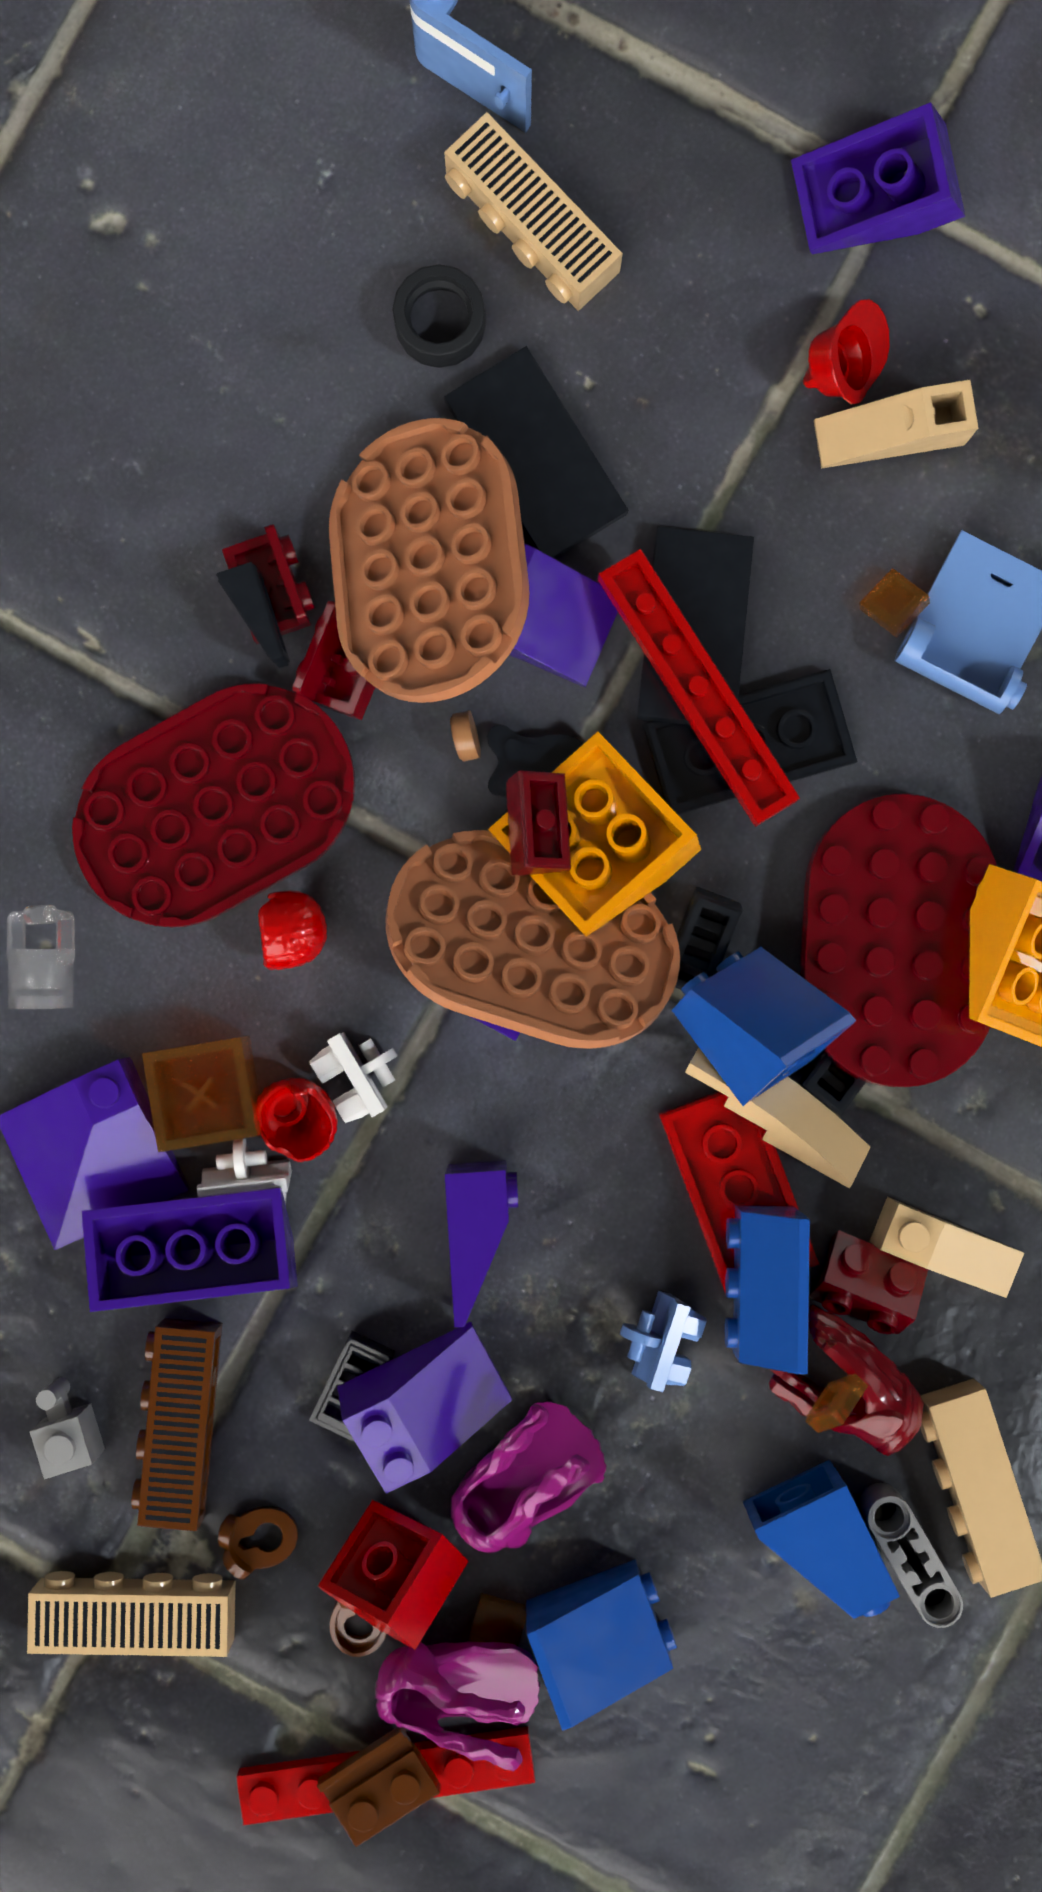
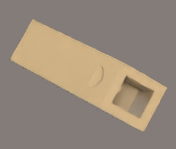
M970 380L921 387L814 419L821 469L964 446L979 429Z

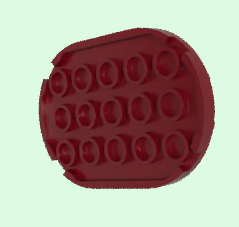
M243 684L217 691L121 744L108 753L93 768L81 788L83 791L78 803L76 816L73 817L72 836L75 855L85 879L95 893L107 905L128 918L149 925L171 928L187 927L210 921L308 867L323 856L336 842L349 819L355 796V770L349 747L332 719L317 704L295 692L269 686L268 684Z
M892 794L873 798L852 808L838 818L819 839L809 860L806 872L800 976L849 1011L856 1020L824 1050L836 1062L835 1065L855 1078L878 1086L914 1087L947 1077L962 1067L976 1053L990 1029V1026L969 1018L970 909L976 897L977 887L983 880L989 864L997 866L996 861L984 837L966 817L952 807L932 798L913 794Z

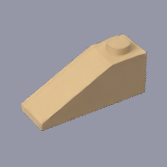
M887 1197L869 1241L884 1252L1005 1298L1008 1296L1024 1256V1252L890 1197Z

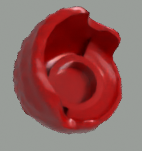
M288 890L268 894L267 898L271 900L266 902L258 912L263 965L269 970H283L302 966L313 961L320 954L327 940V924L320 905L313 897L300 891Z
M286 1078L273 1082L263 1089L255 1105V1122L267 1147L296 1162L315 1159L325 1150H328L330 1144L334 1141L338 1124L335 1105L328 1093L309 1079Z

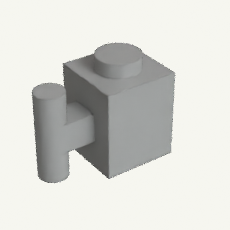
M63 1377L56 1378L38 1393L36 1403L39 1408L46 1411L47 1417L29 1431L44 1479L92 1465L105 1450L91 1403L71 1409L67 1396L70 1391V1383Z

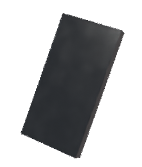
M527 346L444 396V401L454 418L465 423L468 428L481 433L485 437L487 436L508 461L517 484L522 527L534 547L539 551L556 559L628 514L629 510Z
M658 526L655 538L653 569L738 700L754 537ZM643 653L637 719L690 725Z
M831 669L738 696V702L790 782L858 762ZM658 721L643 723L664 800L678 815L736 798L690 725Z

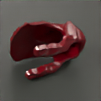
M815 1305L809 1306L808 1327L813 1341L841 1369L852 1377L856 1385L852 1388L828 1389L818 1387L809 1378L801 1374L770 1369L774 1374L768 1383L769 1389L780 1399L789 1402L800 1415L811 1419L823 1428L855 1435L886 1456L900 1451L914 1438L922 1424L924 1403L919 1392L911 1384L909 1377L901 1373L895 1363L880 1352L864 1333L853 1328L836 1314L825 1312ZM831 1412H847L853 1415L839 1416Z

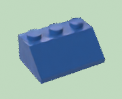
M735 1206V1218H727L726 1243L727 1248H734V1268L726 1269L725 1289L726 1297L734 1298L733 1318L725 1319L726 1348H733V1354L739 1363L793 1374H808L810 1219L794 1206Z

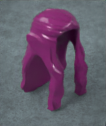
M548 1401L544 1403L537 1402L531 1405L525 1418L507 1432L496 1448L489 1452L477 1465L473 1466L459 1483V1487L451 1498V1518L455 1529L467 1544L478 1551L493 1553L505 1547H522L526 1544L532 1532V1527L571 1507L592 1484L603 1482L607 1465L604 1462L605 1456L601 1451L599 1440L594 1438L593 1432L589 1427L584 1426L575 1415L571 1414L567 1406Z
M467 1641L459 1643L445 1642L426 1646L420 1642L416 1650L409 1646L394 1649L384 1659L380 1667L375 1687L377 1711L379 1717L385 1722L395 1723L399 1728L403 1727L404 1729L423 1734L441 1748L456 1751L473 1761L487 1760L503 1769L515 1771L523 1760L519 1749L456 1732L444 1731L439 1725L438 1719L464 1716L482 1723L496 1721L513 1725L527 1723L539 1703L540 1681H538V1665L528 1651L509 1643Z

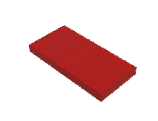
M718 1091L658 1114L726 1295V1269L734 1268V1248H727L726 1223L727 1218H735V1206H794L796 1209H798L776 1147L762 1140L767 1130L724 1107L728 1096ZM809 1240L810 1268L819 1265V1262Z

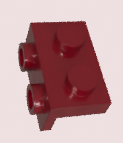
M272 524L264 527L266 534L224 548L222 552L228 569L252 562L260 570L281 635L283 636L311 626L307 611L315 609L305 580L296 583L291 565L299 563L289 534L280 537L275 525ZM251 632L254 642L256 643V645L259 644V642Z
M329 600L323 614L316 622L315 633L306 655L297 668L292 690L321 707L362 721L375 687L362 677L347 659L339 639L335 601Z
M838 1230L831 1238L820 1280L811 1288L809 1298L822 1303L823 1308L831 1313L850 1315L867 1322L868 1327L876 1332L900 1334L916 1320L928 1269L884 1252L871 1243Z

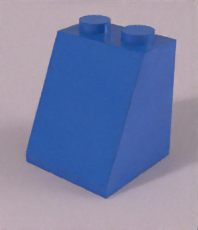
M762 947L744 957L740 951L735 952L716 967L718 973L710 978L705 972H702L691 979L681 988L685 996L672 1009V1012L742 1106L811 1062L856 1022L849 1011Z
M830 1459L742 1501L758 1539L853 1619L862 1615L865 1617L878 1615L888 1609L891 1604L890 1601L900 1597L847 1485Z
M636 1559L526 1600L527 1637L562 1731L579 1724L673 1669L670 1650L677 1648L673 1632L667 1618L658 1621L652 1605L660 1602L658 1592L650 1572L641 1575Z

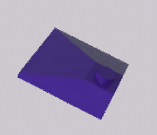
M131 1057L115 1060L0 1115V1129L54 1250L84 1237L82 1211L163 1202L189 1190V1186Z

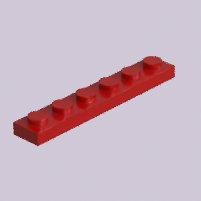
M637 550L600 572L597 579L753 825L757 827L796 803L800 799L799 795L642 550Z
M528 1726L468 1735L493 1741L506 1747L519 1749L523 1760L515 1771L503 1769L487 1760L473 1761L456 1751L439 1747L432 1740L415 1743L441 1784L440 1793L433 1798L535 1783V1770ZM359 1751L239 1768L236 1777L243 1825L333 1813L329 1806L328 1798L317 1787L319 1777Z

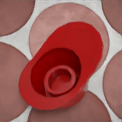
M870 299L858 300L847 310L838 324L819 333L811 341L808 358L809 368L802 380L805 387L817 388L824 396L843 397L850 404H858L864 399L867 391L882 372L887 362L890 347L887 320L878 304Z

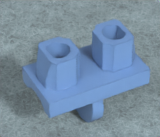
M658 1291L652 1312L642 1310L637 1326L624 1323L620 1330L621 1336L632 1341L627 1355L629 1359L635 1361L631 1374L646 1382L648 1388L660 1392L664 1391L665 1385H686L691 1371V1360L684 1355L676 1354L681 1338L696 1342L702 1338L707 1322L706 1318L692 1310L689 1305L672 1294Z

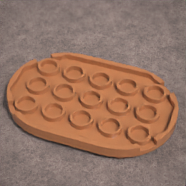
M446 418L421 419L403 424L386 432L359 454L363 460L352 472L347 482L341 479L333 498L329 518V540L337 628L347 659L362 677L381 692L399 700L426 703L442 701L461 695L481 684L502 665L516 645L526 621L529 607V579L517 484L506 458L487 436L485 437L481 433L468 428L463 422Z
M486 830L453 833L450 839L438 842L430 847L425 845L419 849L402 866L392 885L388 899L385 923L387 940L392 956L403 975L423 995L433 1002L457 1013L566 1047L587 1049L608 1047L627 1041L640 1034L658 1018L675 989L680 969V951L673 924L668 925L663 914L655 905L657 899L651 892L585 937L530 875H512L509 852Z

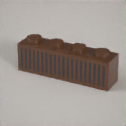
M164 1318L155 1327V1331H149L145 1346V1360L152 1361L151 1380L144 1381L140 1400L141 1410L148 1411L146 1429L139 1431L136 1445V1459L143 1460L142 1479L136 1478L131 1499L132 1509H139L137 1526L197 1531L205 1518L223 1323Z

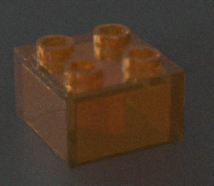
M250 1035L142 1053L158 1152L255 1137L261 1134L256 1113L259 1090Z

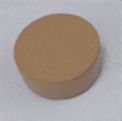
M471 711L452 714V717H450L451 732L459 759L465 762L481 758L479 737Z

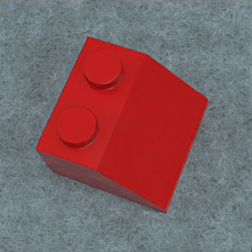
M372 1500L318 1584V1587L378 1630L416 1650L469 1561L443 1534Z

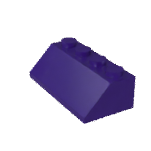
M282 1188L82 1211L90 1312L298 1287L293 1234Z

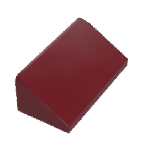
M518 771L506 782L512 875L523 876L571 870L565 773Z

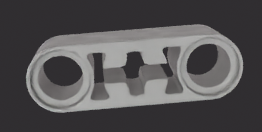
M886 1483L870 1485L861 1494L859 1500L860 1513L910 1600L927 1624L936 1628H945L953 1625L960 1618L963 1611L962 1597L912 1510L893 1486ZM887 1502L896 1504V1511L890 1519L884 1521L875 1519V1512L880 1505ZM904 1536L923 1566V1569L917 1572L914 1571L897 1540ZM935 1589L945 1590V1596L940 1603L936 1605L925 1604L926 1596Z

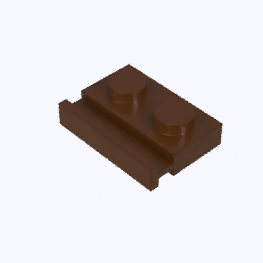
M396 1727L319 1777L317 1787L320 1792H324L330 1802V1808L355 1847H358L438 1795L441 1784L415 1743L412 1744L406 1734V1729Z

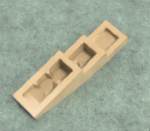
M697 1049L685 1073L728 1096L724 1107L767 1130L762 1140L848 1188L851 1187L868 1154L870 1146L841 1118L789 1077L742 1106L701 1049Z

